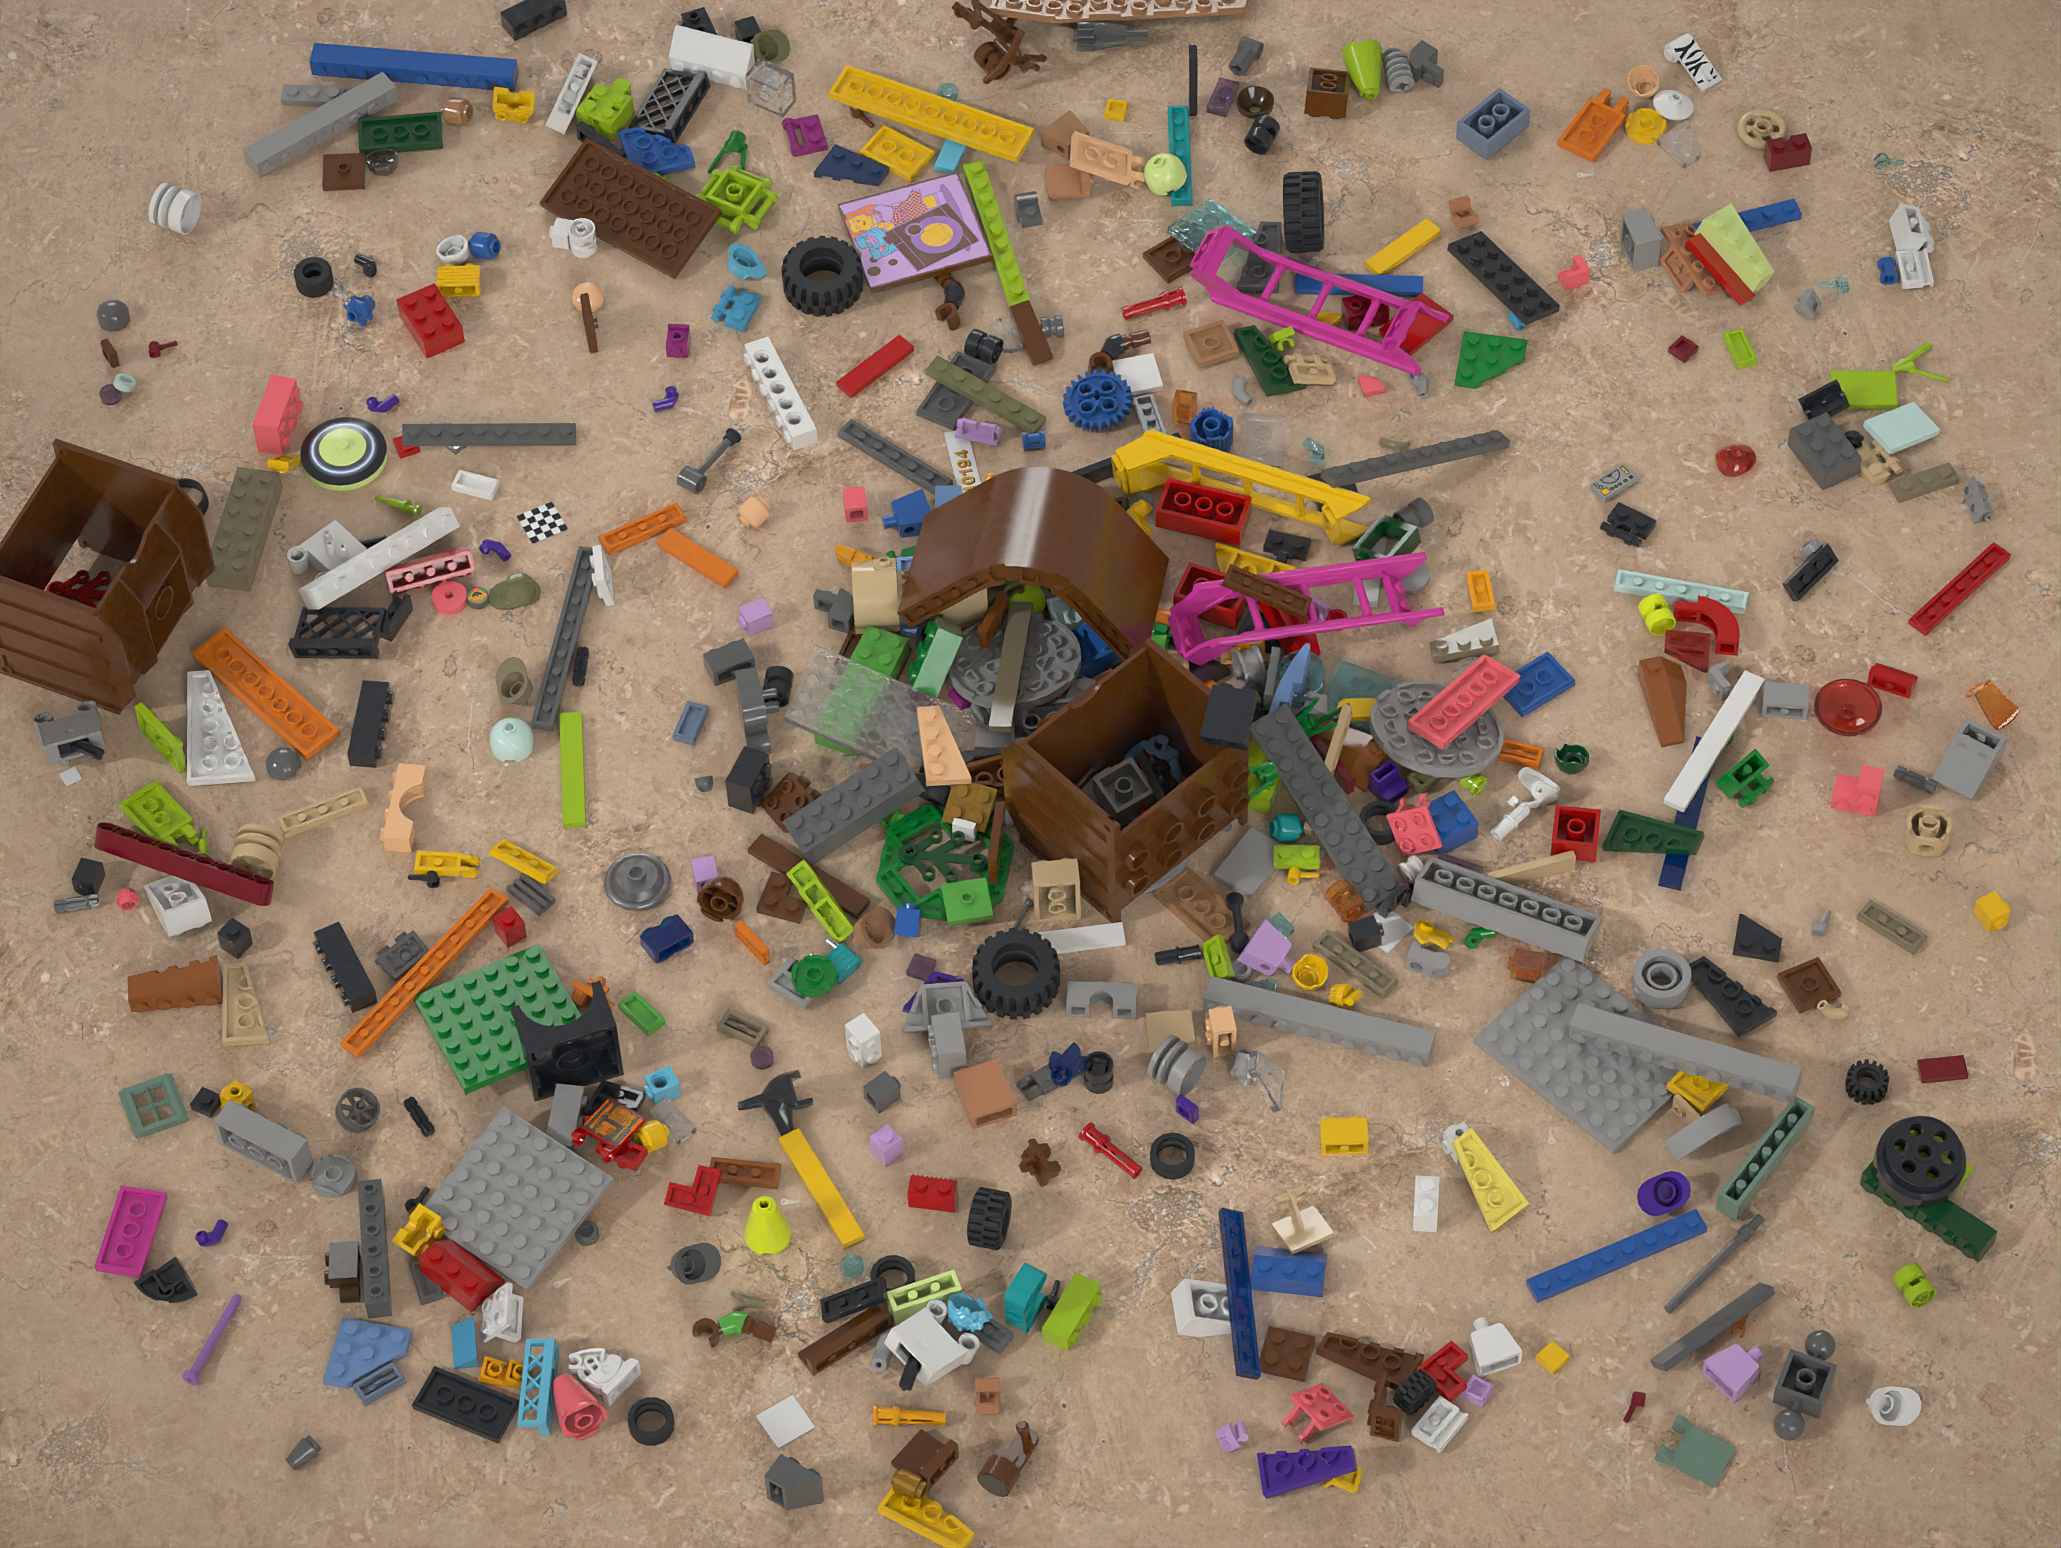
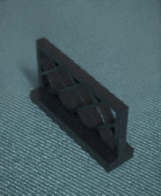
M664 68L630 123L629 129L640 127L645 129L646 133L661 135L671 139V142L676 144L711 87L707 72L699 70L697 74ZM667 76L676 78L670 82H664ZM692 81L691 84L683 87V82ZM679 84V89L669 92V88ZM666 90L667 94L656 98L657 93ZM684 94L681 99L674 101L673 97ZM668 99L671 100L672 103H669L662 107L659 104ZM657 105V109L649 112L646 111L649 107ZM675 108L673 113L665 116L664 112ZM662 114V118L651 121V117ZM648 119L649 121L647 124L638 125L643 120ZM666 122V125L664 126L663 130L655 128L656 126Z
M302 607L295 636L290 638L288 646L295 658L378 659L380 653L378 644L387 610L385 607H322L320 609ZM307 615L318 616L310 623L306 622ZM331 615L339 616L331 623L325 620ZM352 615L359 616V618L351 623L346 620ZM372 615H379L378 619L371 624L368 622L367 619ZM321 622L326 625L318 632L313 630V627ZM341 622L347 625L338 632L333 629ZM362 622H365L367 627L357 632L354 629ZM309 630L313 634L309 638H301ZM328 631L334 634L330 638H321ZM349 631L355 634L351 638H341ZM370 631L374 632L373 638H362Z

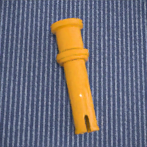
M873 1404L872 1426H877V1424H890L893 1427H897L899 1424L945 1426L946 1411L900 1409L898 1405H894L891 1408L878 1407L877 1404Z

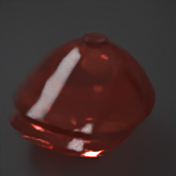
M1745 444L1727 445L1716 452V466L1723 475L1738 477L1748 472L1754 466L1756 455L1752 448Z

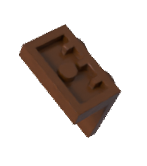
M1383 1371L1382 1378L1376 1379L1374 1400H1370L1368 1407L1367 1425L1371 1426V1436L1399 1442L1402 1410H1398L1394 1406H1384L1387 1396L1388 1372Z
M921 1429L891 1461V1465L898 1471L904 1468L924 1477V1481L929 1482L928 1492L959 1458L958 1444L949 1439L944 1445Z

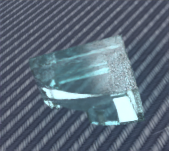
M1266 978V980L1253 981L1249 985L1274 991L1278 981Z

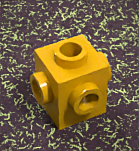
M234 1080L230 1085H226L219 1095L222 1109L229 1100L237 1104L243 1103L249 1110L256 1106L252 1088L246 1083L241 1084L237 1080Z

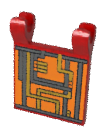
M609 1097L580 1128L575 1129L571 1133V1138H573L572 1144L580 1147L587 1135L592 1136L606 1144L601 1149L600 1154L603 1156L601 1160L609 1164L614 1159L617 1151L647 1119Z

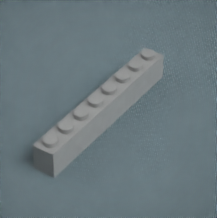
M383 72L243 149L246 164L259 178L271 173L278 167L287 164L294 158L305 154L312 148L323 144L328 139L358 124V118H368L387 106L394 104L398 101L396 86Z

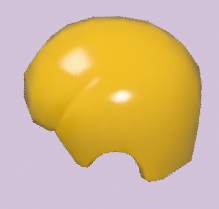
M1305 954L1294 964L1292 979L1296 986L1304 991H1315L1325 983L1329 967L1320 956Z

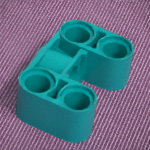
M1028 1263L1022 1265L1004 1296L1006 1324L1024 1333L1029 1332L1047 1302V1295L1040 1292L1047 1279L1046 1272Z

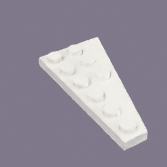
M210 670L187 672L188 786L256 781Z

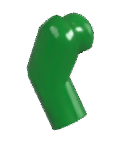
M1483 927L1472 928L1465 938V944L1469 948H1476L1483 938L1495 937V931Z

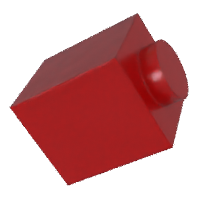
M512 906L493 917L495 933L507 948L527 937L525 922Z

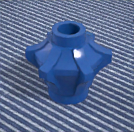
M368 295L362 297L351 296V301L343 304V307L347 310V318L349 321L358 322L364 327L368 319H373L372 312L375 309V301Z

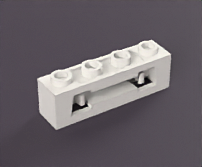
M581 53L578 54L545 126L565 134L598 61Z

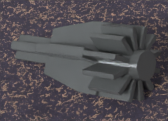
M1077 22V29H1073V42H1077L1078 51H1094V49L1127 45V41H1148V29H1127L1125 25L1109 22Z

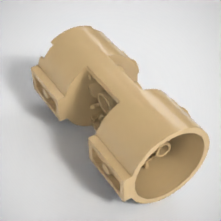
M880 557L873 559V561L851 562L856 634H863L868 625L887 632L900 631L897 611L909 569L896 573V559L890 557ZM987 588L938 614H943L944 620L957 624L960 628L973 626L984 620L985 613L988 610Z

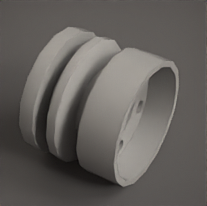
M1170 1035L1158 1046L1151 1057L1147 1068V1075L1152 1079H1157V1082L1160 1084L1167 1083V1088L1177 1095L1182 1094L1186 1096L1194 1089L1204 1074L1208 1057L1194 1047L1188 1049L1187 1042L1180 1041V1038L1175 1035Z

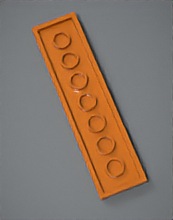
M226 627L192 652L194 660L204 669L210 670L214 678L306 761L341 735L340 730Z

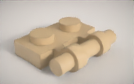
M1300 353L1285 356V363L1290 364L1288 369L1294 384L1334 385L1336 377L1331 364H1327L1326 356H1319V354L1302 356Z
M1875 439L1872 441L1875 449L1871 450L1867 444L1856 449L1862 457L1860 475L1870 488L1889 480V471L1893 470L1896 475L1903 471L1897 457L1892 456V454L1889 455ZM1883 457L1886 462L1881 463L1878 458Z

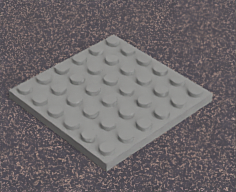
M503 1106L425 1207L442 1217V1226L445 1227L443 1236L445 1238L453 1240L477 1259L529 1292L614 1183V1179Z

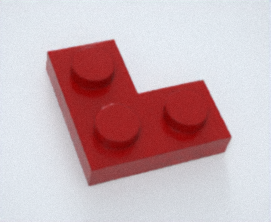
M698 1164L693 1186L689 1187L670 1182L664 1205L710 1217L723 1171Z
M1452 1340L1416 1368V1370L1422 1369L1437 1382L1436 1391L1449 1402L1467 1389V1383L1454 1371L1468 1361V1354Z

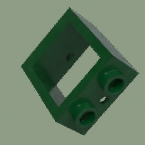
M1381 514L1352 547L1355 561L1412 554L1421 543L1418 527ZM1383 536L1399 541L1387 556L1371 550Z

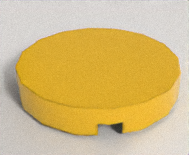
M1641 108L1627 116L1625 132L1634 142L1653 144L1664 137L1667 122L1656 110Z

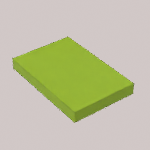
M1830 370V382L1838 380L1850 404V407L1847 409L1897 408L1895 371Z

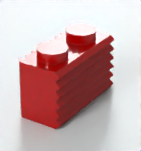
M912 1174L907 1192L908 1207L955 1213L958 1200L957 1180L952 1181V1179L947 1180V1178L943 1180L942 1177L938 1179L937 1177L929 1178L928 1176H915Z

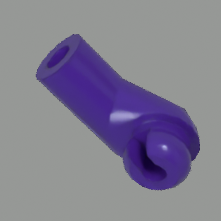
M669 386L665 389L666 395L664 399L652 402L654 412L666 410L675 405L679 398V392H677L675 386Z

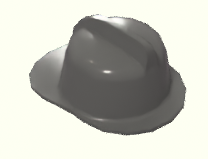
M698 1243L677 1251L671 1259L670 1266L667 1268L672 1271V1274L680 1282L686 1285L695 1284L715 1277L721 1266V1256L714 1245Z

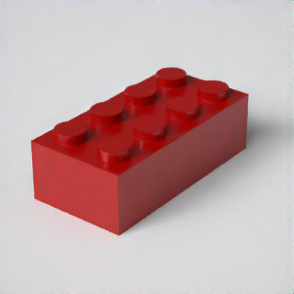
M1168 477L1155 511L1156 527L1240 546L1252 514V497Z

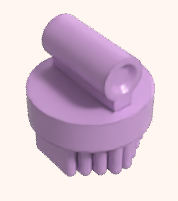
M1243 1421L1237 1422L1234 1427L1231 1423H1227L1223 1428L1215 1432L1220 1446L1226 1453L1241 1448L1242 1442L1248 1440V1433Z

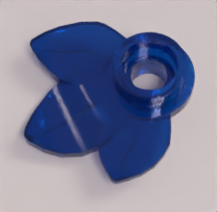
M1075 1042L1062 1055L1055 1051H1052L1048 1066L1051 1070V1079L1059 1087L1068 1085L1072 1078L1079 1076L1087 1066L1088 1057L1081 1056V1050Z

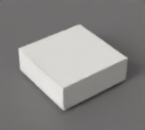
M954 818L952 834L955 831H962L965 834V840L975 842L977 837L976 823Z

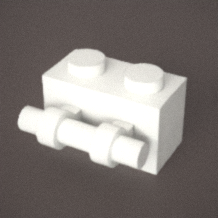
M1900 203L1889 220L1896 250L1917 249L1919 251L1921 246L1927 249V253L1933 252L1934 239L1930 235V224L1924 216H1921L1919 207Z

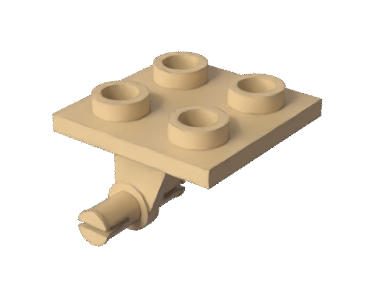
M1304 1184L1292 1190L1288 1188L1285 1190V1193L1273 1197L1277 1207L1286 1202L1289 1203L1291 1215L1271 1225L1292 1255L1335 1236L1333 1230L1314 1205L1301 1211L1298 1210L1295 1198L1307 1194Z

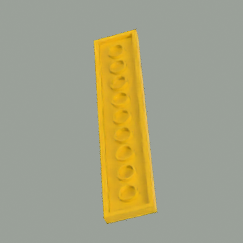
M847 64L828 93L829 99L1015 163L1018 162L1034 135V128Z

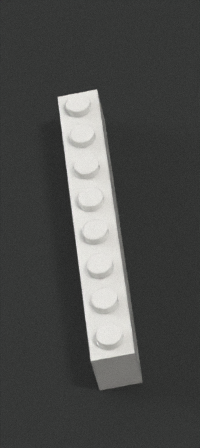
M439 507L298 589L307 609H320L459 528L460 525L451 507Z

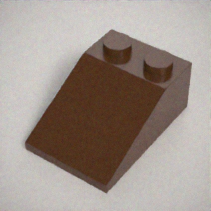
M1310 67L1304 114H1308L1311 117L1329 116V118L1335 120L1346 118L1350 84L1349 72Z

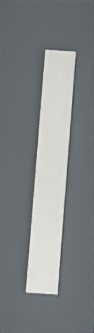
M1746 670L1744 671L1665 796L1664 804L1684 813L1762 689L1765 682L1764 678Z

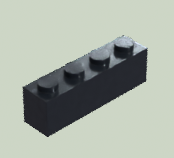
M363 680L347 752L350 766L376 768L378 759H382L383 747L381 743L386 740L387 729L385 724L390 721L389 705L394 703V691H391L389 682Z
M338 921L315 931L316 941L312 942L317 955L322 954L324 959H321L326 972L331 971L333 975L330 977L335 989H340L341 993L339 995L343 1005L349 1006L351 1012L354 1013L377 1003L375 989L340 922Z

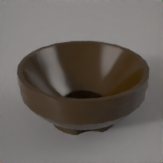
M1250 86L1244 88L1237 95V109L1243 116L1250 119H1256L1259 115H1269L1273 110L1274 96L1264 87ZM1251 107H1259L1261 111L1253 113L1249 109Z

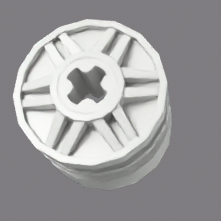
M162 183L158 186L151 199L148 214L149 221L153 225L169 228L171 231L182 235H188L194 229L200 217L202 209L201 196L196 192L181 189L170 183Z

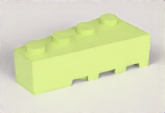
M1732 204L1705 218L1694 233V235L1699 233L1703 235L1753 293L1763 288L1773 275V268Z

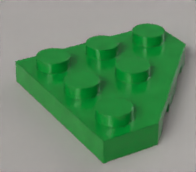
M1464 331L1454 386L1477 389L1486 380L1494 379L1507 372L1509 367L1523 363L1525 361L1528 340Z

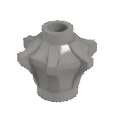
M1249 1049L1238 1050L1235 1061L1228 1066L1227 1071H1230V1075L1238 1079V1084L1251 1085V1081L1263 1076V1071L1259 1067L1256 1058V1051Z

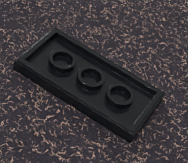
M434 1366L415 1398L412 1408L480 1437L499 1443L519 1408L520 1400Z

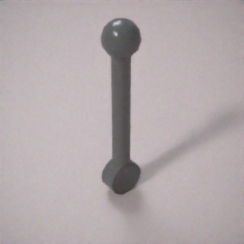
M1031 898L1025 900V906L1014 927H1012L1016 928V931L1028 908L1033 905Z

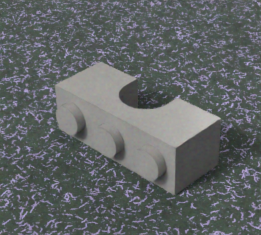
M1068 981L1067 1017L1090 1018V1010L1093 1005L1107 1003L1113 1009V1019L1136 1020L1137 984L1130 982Z

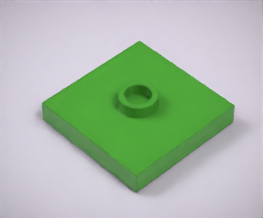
M986 877L941 884L948 926L994 919Z

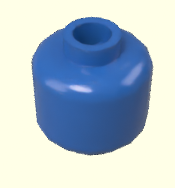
M476 232L468 242L470 253L476 259L492 260L499 254L501 249V243L493 233Z

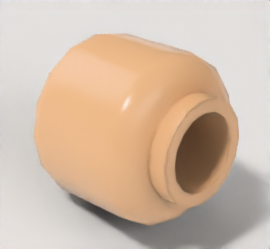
M759 495L757 497L750 496L739 506L738 513L740 517L738 519L747 528L749 526L758 528L770 516V506Z

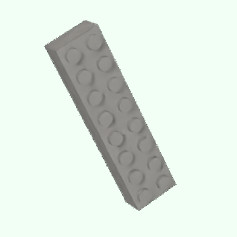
M1430 856L1416 877L1411 901L1420 906L1429 907L1443 914L1460 918L1465 922L1474 923L1485 929L1502 933L1507 937L1519 939L1527 944L1547 949L1552 953H1558L1580 962L1585 960L1596 942L1602 921V916Z

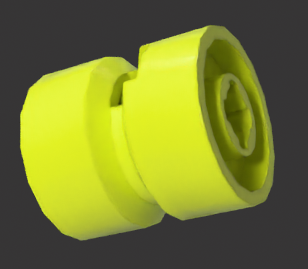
M1652 594L1640 601L1638 610L1645 620L1651 635L1660 636L1670 632L1675 627L1676 620L1662 594Z

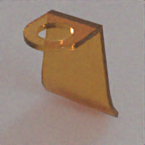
M1991 680L1982 681L1965 693L1966 697H1976L1986 718L1996 730L2007 726L2019 713L2020 708L2013 704Z

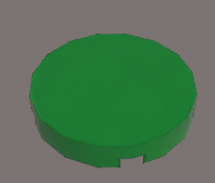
M818 954L805 956L803 960L797 961L791 971L792 984L795 990L803 996L811 998L824 996L836 985L837 968L825 956Z

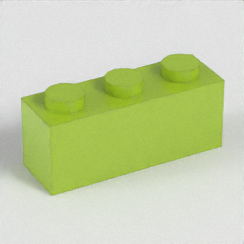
M1076 1272L1042 1327V1340L1066 1351H1069L1072 1344L1076 1345L1081 1336L1080 1331L1084 1325L1087 1326L1092 1318L1091 1312L1094 1307H1099L1102 1302L1101 1283Z

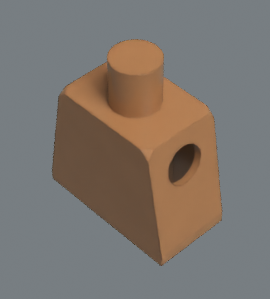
M1069 110L1041 131V145L1065 159H1070L1071 136L1074 131L1088 136L1089 131Z

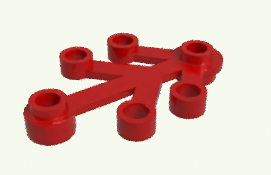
M79 570L76 575L64 583L60 581L51 582L47 586L46 591L69 599L68 597L77 598L82 604L96 608L97 606L91 599H102L107 590L93 589L99 585H109L111 583V576L108 571H101L95 578L90 580L87 570ZM78 583L82 585L78 589H72Z

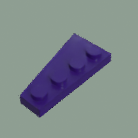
M1351 1445L1324 1447L1317 1451L1299 1449V1452L1287 1453L1286 1451H1276V1454L1257 1453L1262 1491L1266 1499L1358 1471L1355 1451Z

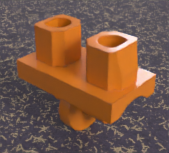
M599 976L596 980L589 978L587 984L591 985L593 982L601 981L605 994H608L610 988L605 986L606 978ZM574 980L571 986L575 990L572 993L571 999L574 1004L583 1007L588 998L592 999L593 990ZM606 997L612 1010L615 1004Z

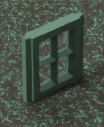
M172 1073L122 1089L123 1091L118 1092L135 1138H143L189 1120ZM163 1086L167 1099L155 1103L150 1090ZM146 1092L150 1105L138 1109L134 1096ZM169 1103L174 1116L161 1120L157 1107ZM153 1109L157 1122L145 1126L140 1113Z

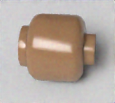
M448 98L441 107V114L448 124L466 125L473 117V106L465 98Z

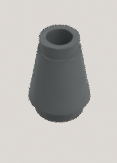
M310 1435L306 1438L302 1437L285 1461L293 1470H296L319 1455L318 1452L322 1448Z

